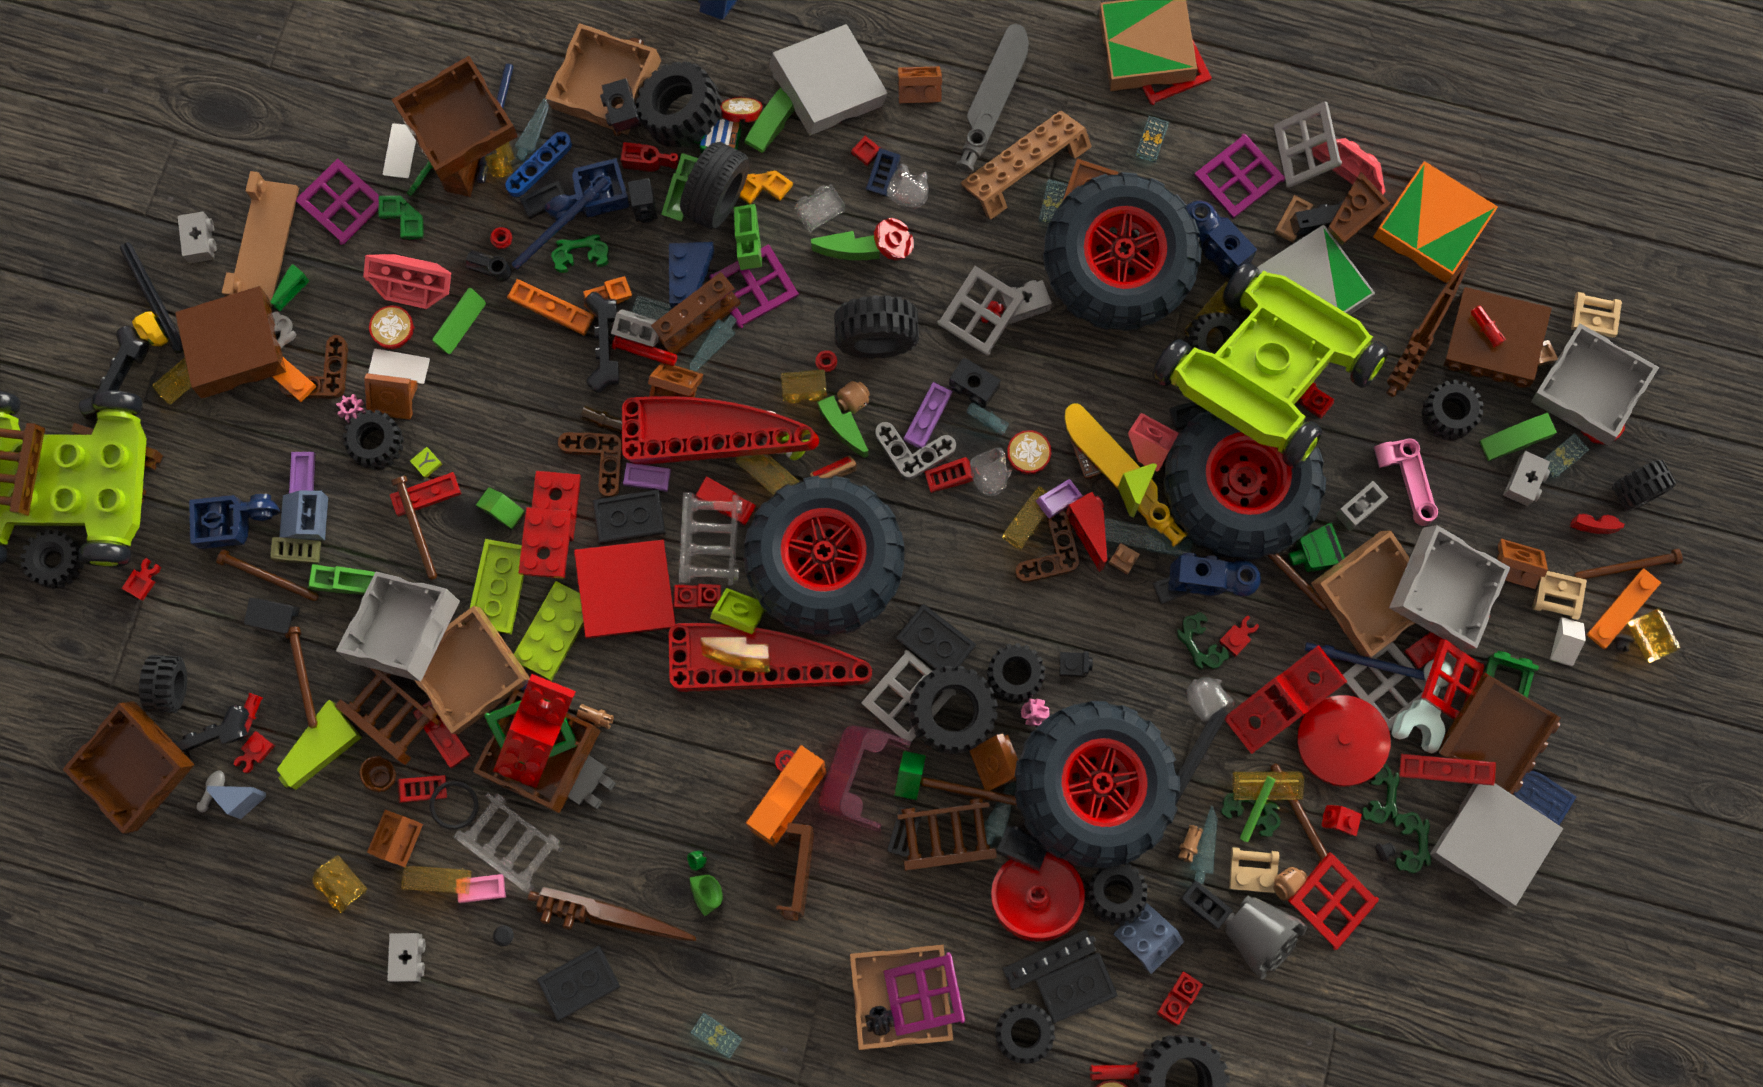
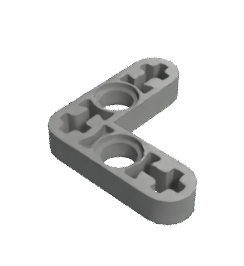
M882 422L876 427L875 434L878 442L899 474L906 480L916 478L924 473V471L950 457L956 450L955 439L949 435H944L912 454L891 423ZM883 428L886 431L890 430L889 437L892 441L889 444L885 435L880 436L881 429ZM945 441L946 444L951 443L950 450L942 449L939 451L940 457H938L936 450L942 447V442ZM893 446H901L903 454L894 456L891 453ZM925 452L932 453L934 456L933 461L930 463L923 462L921 459L922 454ZM915 458H917L918 463L922 468H919V465H916L915 467H913V473L910 474L909 471L904 472L905 465L908 464V466H912L916 464Z

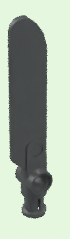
M1013 24L1007 28L968 111L967 119L972 130L968 132L967 140L962 149L963 155L955 165L959 171L965 174L973 173V166L976 160L984 153L986 144L1026 60L1029 42L1027 33L1021 25ZM978 140L981 143L975 144L972 141Z

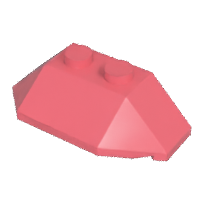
M1346 138L1336 139L1342 164L1332 170L1352 185L1362 172L1380 193L1384 195L1385 187L1381 164L1373 155L1365 153L1353 141H1349ZM1327 142L1311 148L1313 156L1322 163L1330 161Z
M395 254L366 255L363 277L387 301L428 309L449 294L451 272L437 263Z

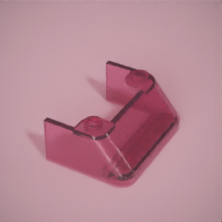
M856 725L847 727L842 734L819 796L820 808L826 813L880 832L882 824L860 817L863 803L857 795L849 793L864 750L877 753L885 748L886 743L910 750L911 741L878 729Z

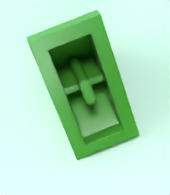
M488 487L476 504L477 507L512 530L525 513L522 508L503 493Z

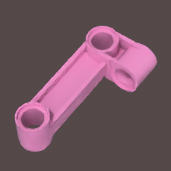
M1405 439L1376 445L1374 451L1379 468L1400 465L1415 523L1420 526L1429 525L1437 517L1438 508L1434 503L1420 455L1419 443L1414 439ZM1403 447L1411 449L1412 455L1406 454L1403 451ZM1421 510L1428 511L1430 518L1423 517Z

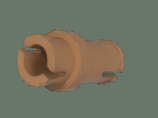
M584 704L580 705L579 708L581 710L578 709L577 718L594 723L598 728L602 726L610 729L611 725L609 723H613V715L606 714V711L602 709L598 711Z
M1189 825L1184 843L1180 844L1179 849L1181 851L1178 858L1180 860L1184 858L1183 861L1192 863L1193 856L1197 855L1198 852L1197 845L1203 829H1197V826Z

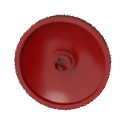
M1337 695L1325 698L1305 714L1298 729L1297 746L1304 765L1315 777L1334 786L1350 787L1370 780L1382 769L1390 752V732L1385 719L1370 703L1354 696Z
M1047 852L1039 871L1014 860H1008L999 869L994 878L991 899L994 913L1006 930L1019 938L1037 942L1056 939L1066 934L1075 926L1083 911L1085 892L1083 882L1076 869L1068 861L1056 858Z

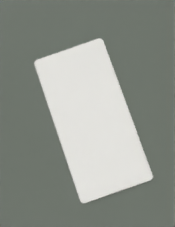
M392 124L383 175L409 178L416 140L406 125Z
M374 349L368 373L416 380L417 383L424 384L430 359Z

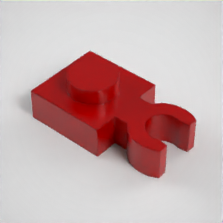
M147 558L141 564L142 570L138 572L134 569L122 589L142 601L155 584L151 577L157 575L161 570V566L155 564L153 569L149 570L148 566L152 561Z
M1249 616L1242 620L1241 628L1234 624L1219 641L1235 657L1252 640L1247 634L1254 633L1259 627L1258 624L1253 628L1247 627L1246 622L1250 619Z
M255 731L241 748L245 754L237 757L234 765L238 767L245 761L246 767L243 769V772L248 774L253 769V762L257 761L261 764L275 745Z

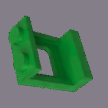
M1497 651V653L1490 655L1485 673L1494 678L1498 664L1520 670L1522 676L1518 692L1528 698L1534 672L1538 670L1539 666L1532 664L1533 661L1526 658H1519V660L1510 657L1511 654L1503 651Z

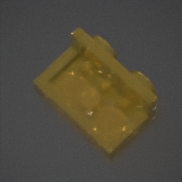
M509 142L497 148L496 154L485 156L486 163L493 177H505L509 173L514 172L511 160H515Z
M825 370L781 373L783 401L789 403H797L801 399L820 401L827 397Z
M1660 608L1627 623L1648 663L1681 649Z
M339 855L316 869L312 878L316 889L320 892L322 891L327 896L329 904L334 909H338L340 913L346 910L347 905L367 891L364 884Z

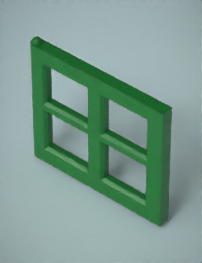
M429 161L406 194L410 197L432 168Z
M521 700L494 712L485 713L484 717L500 749H502L506 737L498 720L516 713ZM566 717L560 729L565 741L555 744L549 757L577 746L575 745L577 739Z

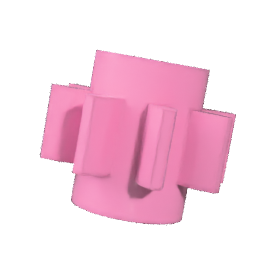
M354 394L347 398L343 395L341 403L336 404L341 409L337 414L340 417L345 416V420L348 423L352 417L354 419L358 417L357 413H365L361 408L364 402L361 399L357 400Z
M1030 698L1029 702L1022 706L1021 715L1022 718L1027 719L1026 725L1039 726L1043 720L1049 717V708L1044 706V700Z

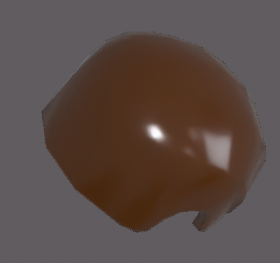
M378 755L367 758L361 764L359 771L363 785L377 793L389 790L395 783L397 775L393 764Z

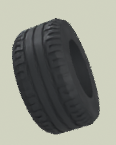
M722 142L710 144L698 158L686 181L680 200L682 214L708 229L719 227L730 214L746 182L750 166L747 156Z

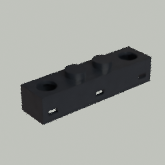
M1343 201L1338 202L1336 205L1322 204L1315 209L1295 212L1290 219L1294 236L1311 233L1322 225H1325L1328 229ZM1382 212L1378 216H1376L1372 221H1376L1378 217L1382 214Z

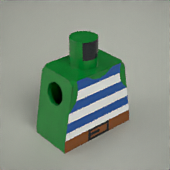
M718 120L716 126H712L711 132L708 135L705 134L701 137V141H694L692 143L700 144L701 154L710 144L715 142H722L737 150L741 134L740 120L738 123Z

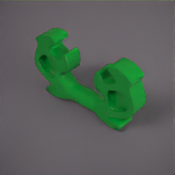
M598 234L577 240L562 239L556 241L558 248L552 252L551 257L556 271L566 273L568 269L564 265L570 263L571 266L574 265L573 256L568 254V252L576 248L589 247L591 248L588 251L590 263L597 259V267H603L609 263L607 259L609 255L608 246L604 242L599 241L601 238Z

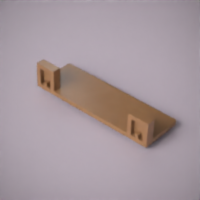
M1059 111L976 172L969 175L961 182V185L980 200L985 215L991 220L1008 208L1002 191L1067 145L1070 155L1075 159L1091 148L1086 128L1063 111Z
M250 171L246 192L252 200L235 273L226 272L222 294L225 297L260 286L268 296L269 301H271L276 292L299 191L297 185L265 181L259 172Z

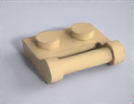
M1577 292L1574 298L1575 306L1571 329L1576 330L1578 325L1582 324L1600 335L1615 338L1618 333L1622 301L1617 299L1613 301L1585 296L1584 293ZM1583 305L1611 309V313L1583 308Z
M1547 571L1546 576H1540L1533 610L1541 611L1543 609L1569 615L1570 618L1578 620L1582 611L1587 580ZM1545 595L1573 601V607L1544 601Z
M1232 847L1229 890L1275 894L1273 886L1274 879L1278 875L1279 852L1241 851L1240 848ZM1239 860L1270 862L1269 869L1239 866Z

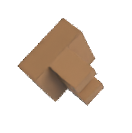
M1120 543L1109 564L1128 575L1140 554Z

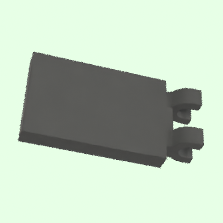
M588 755L568 797L578 805H581L585 800L598 809L602 801L595 797L592 792L599 783L609 790H612L616 783L604 775L607 768Z

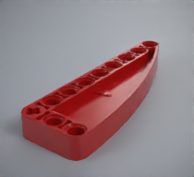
M650 396L629 398L622 406V453L633 464L646 465L814 450L819 444L818 435L811 427L766 410L732 402L695 397ZM638 406V411L632 414V410ZM635 428H639L638 432L632 435V431ZM811 434V438L807 442L802 441L805 435ZM789 436V440L785 444H781L782 438ZM763 438H767L766 444L759 446L760 441ZM741 440H746L744 446L738 448V443ZM724 441L723 447L717 450L718 443ZM702 443V448L699 451H695L696 446ZM678 445H681L680 451L674 453V449ZM660 447L659 452L653 455L654 449Z
M678 623L669 630L670 682L674 689L680 692L863 685L872 678V668L866 661L827 645L781 632L756 628L753 634H750L727 624ZM677 631L686 632L684 639H674ZM678 653H685L686 659L678 663L675 661V656ZM859 668H865L868 671V675L864 678L858 677L855 673ZM836 669H843L846 672L845 676L841 679L835 678L833 672ZM796 670L800 673L799 679L790 680L788 678L789 672ZM813 670H821L823 676L818 680L811 678L810 674ZM770 671L778 674L774 681H767L765 676ZM752 672L755 674V678L751 682L743 681L744 674ZM724 673L732 675V680L729 683H722L720 681V677ZM701 674L709 675L710 678L706 684L698 683V677ZM680 675H683L686 680L679 685L675 680H678Z

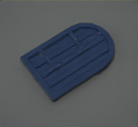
M1536 771L1526 772L1522 779L1523 785L1517 793H1513L1514 796L1557 825H1560L1576 796Z

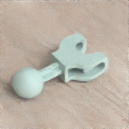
M1434 659L1429 661L1424 668L1426 682ZM1444 660L1441 670L1451 676L1453 672L1452 666ZM1438 677L1433 694L1438 697L1440 688L1447 686L1449 683ZM1423 699L1413 701L1408 710H1404L1396 716L1392 728V736L1399 740L1409 736L1413 727L1416 726L1423 735L1422 749L1431 754L1436 752L1445 735V726L1440 717L1441 711Z

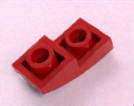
M1313 382L1297 402L1322 419L1334 404V399L1316 388V383Z
M1578 514L1572 519L1570 527L1596 534L1616 533L1624 527V523L1619 522V519L1612 515H1603L1599 519L1594 520L1595 518L1591 515Z
M674 585L673 608H715L721 598V585Z
M1183 971L1156 1014L1177 1027L1203 984Z

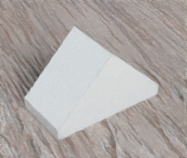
M1564 617L1560 618L1550 660L1568 666L1574 665L1585 643L1584 623Z

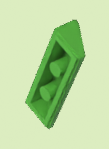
M468 288L433 338L436 347L447 354L452 353L486 305L485 300L472 288Z

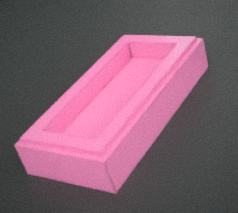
M504 874L457 879L458 903L506 898Z

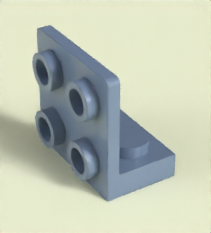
M1146 903L1144 911L1142 910L1139 918L1135 917L1134 922L1130 924L1126 921L1125 925L1121 926L1114 933L1115 937L1139 958L1144 968L1150 974L1184 943L1177 929L1148 903Z

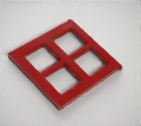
M1194 41L1193 46L1199 76H1196L1195 81L1173 83V86L1156 93L1151 84L1143 86L1142 88L1151 105L1211 81L1212 77Z
M1441 639L1421 698L1455 720L1459 711L1453 708L1451 703L1456 688L1466 694L1465 704L1483 674L1484 664H1480L1446 639ZM1446 653L1457 659L1451 676L1441 670ZM1464 665L1474 671L1469 689L1459 682ZM1438 677L1449 683L1443 700L1433 694Z
M1329 852L1307 877L1297 893L1289 898L1288 902L1333 946V950H1338L1377 904L1379 898L1374 897ZM1330 867L1345 880L1333 895L1319 882ZM1314 886L1328 900L1316 915L1302 902ZM1351 888L1366 901L1354 916L1340 903ZM1334 908L1349 921L1337 936L1323 923Z

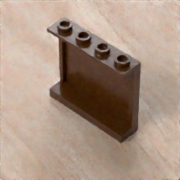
M1464 287L1460 296V304L1443 366L1455 372L1461 370L1470 372L1475 377H1490L1496 382H1511L1521 388L1531 387L1535 380L1552 307ZM1479 305L1482 306L1489 318L1496 322V327L1506 339L1495 348L1487 336L1480 332L1481 327L1471 315V310Z
M1484 672L1443 737L1437 751L1447 758L1496 762L1495 784L1513 795L1514 792L1517 793L1522 787V779L1526 772L1530 773L1536 763L1534 760L1538 753L1541 754L1548 745L1547 739L1550 734H1554L1558 730L1561 717Z
M788 823L787 834L790 841L800 842L792 907L777 906L776 909L785 920L798 921V917H804L814 832L812 826Z

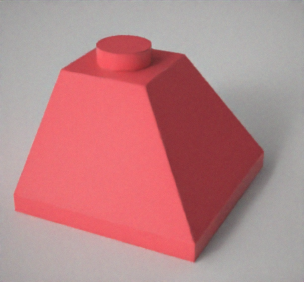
M1140 413L1128 433L1138 462L1144 466L1152 463L1156 464L1155 471L1157 472L1163 465L1179 434L1143 413Z

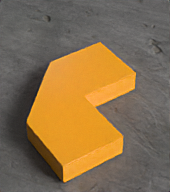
M776 170L763 174H748L739 198L750 205L764 189L781 201L793 186V182Z

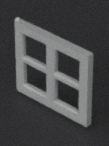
M1324 101L1274 124L1286 187L1290 188L1342 164L1328 102ZM1320 114L1324 133L1309 139L1305 121ZM1300 124L1303 142L1288 148L1285 130ZM1327 142L1330 161L1315 167L1311 148ZM1306 151L1309 170L1294 176L1291 157Z
M974 266L937 323L980 352L990 355V351L1025 296ZM977 279L992 287L981 305L967 297ZM997 291L1012 299L1002 317L986 309ZM961 304L976 312L965 331L950 322ZM981 316L996 325L985 343L970 335Z
M1393 642L1374 656L1369 657L1378 659L1388 651L1399 665L1415 669ZM1355 664L1343 674L1347 680L1346 685L1357 698L1367 701L1381 713L1390 731L1393 728L1396 716L1400 712L1408 710L1413 701L1422 699L1421 696L1426 681L1410 677L1421 689L1422 693L1407 703L1394 688L1398 682L1406 677L1405 675L1395 673L1387 679L1379 669L1369 667L1382 684L1368 695L1354 679L1355 676L1368 666ZM1387 691L1403 707L1390 719L1374 703Z
M905 650V654L861 704L909 745L916 738L914 728L912 727L908 732L894 718L907 703L910 704L909 700L916 685L908 691L895 678L908 663L924 675L917 684L926 675L931 673L932 670L909 650ZM888 686L903 698L889 715L874 703ZM954 689L943 690V693L932 704L931 711L933 717L952 695H956Z

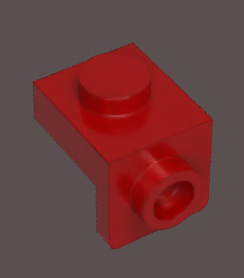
M1327 805L1321 826L1335 829L1350 836H1357L1362 814L1343 806Z

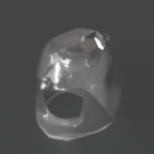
M901 163L889 182L887 197L900 206L919 208L929 198L927 173L923 172L920 175H912L909 173L908 166Z
M1002 448L983 452L971 460L970 473L979 491L988 496H995L1006 488L1008 477L1011 475L1012 470L1006 468V457ZM999 457L998 460L993 462V458Z
M1210 677L1194 679L1187 688L1186 694L1190 706L1203 722L1209 720L1211 715L1221 708L1230 709L1236 704L1232 697L1226 694L1220 686L1222 682L1220 679H1211Z

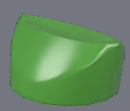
M710 875L690 877V886L695 902L701 913L706 916L721 905L723 900L721 886Z

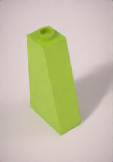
M329 700L316 715L317 727L311 729L308 726L277 768V771L280 773L278 778L286 788L290 786L293 789H298L362 738L346 716L335 707L336 704L333 701Z

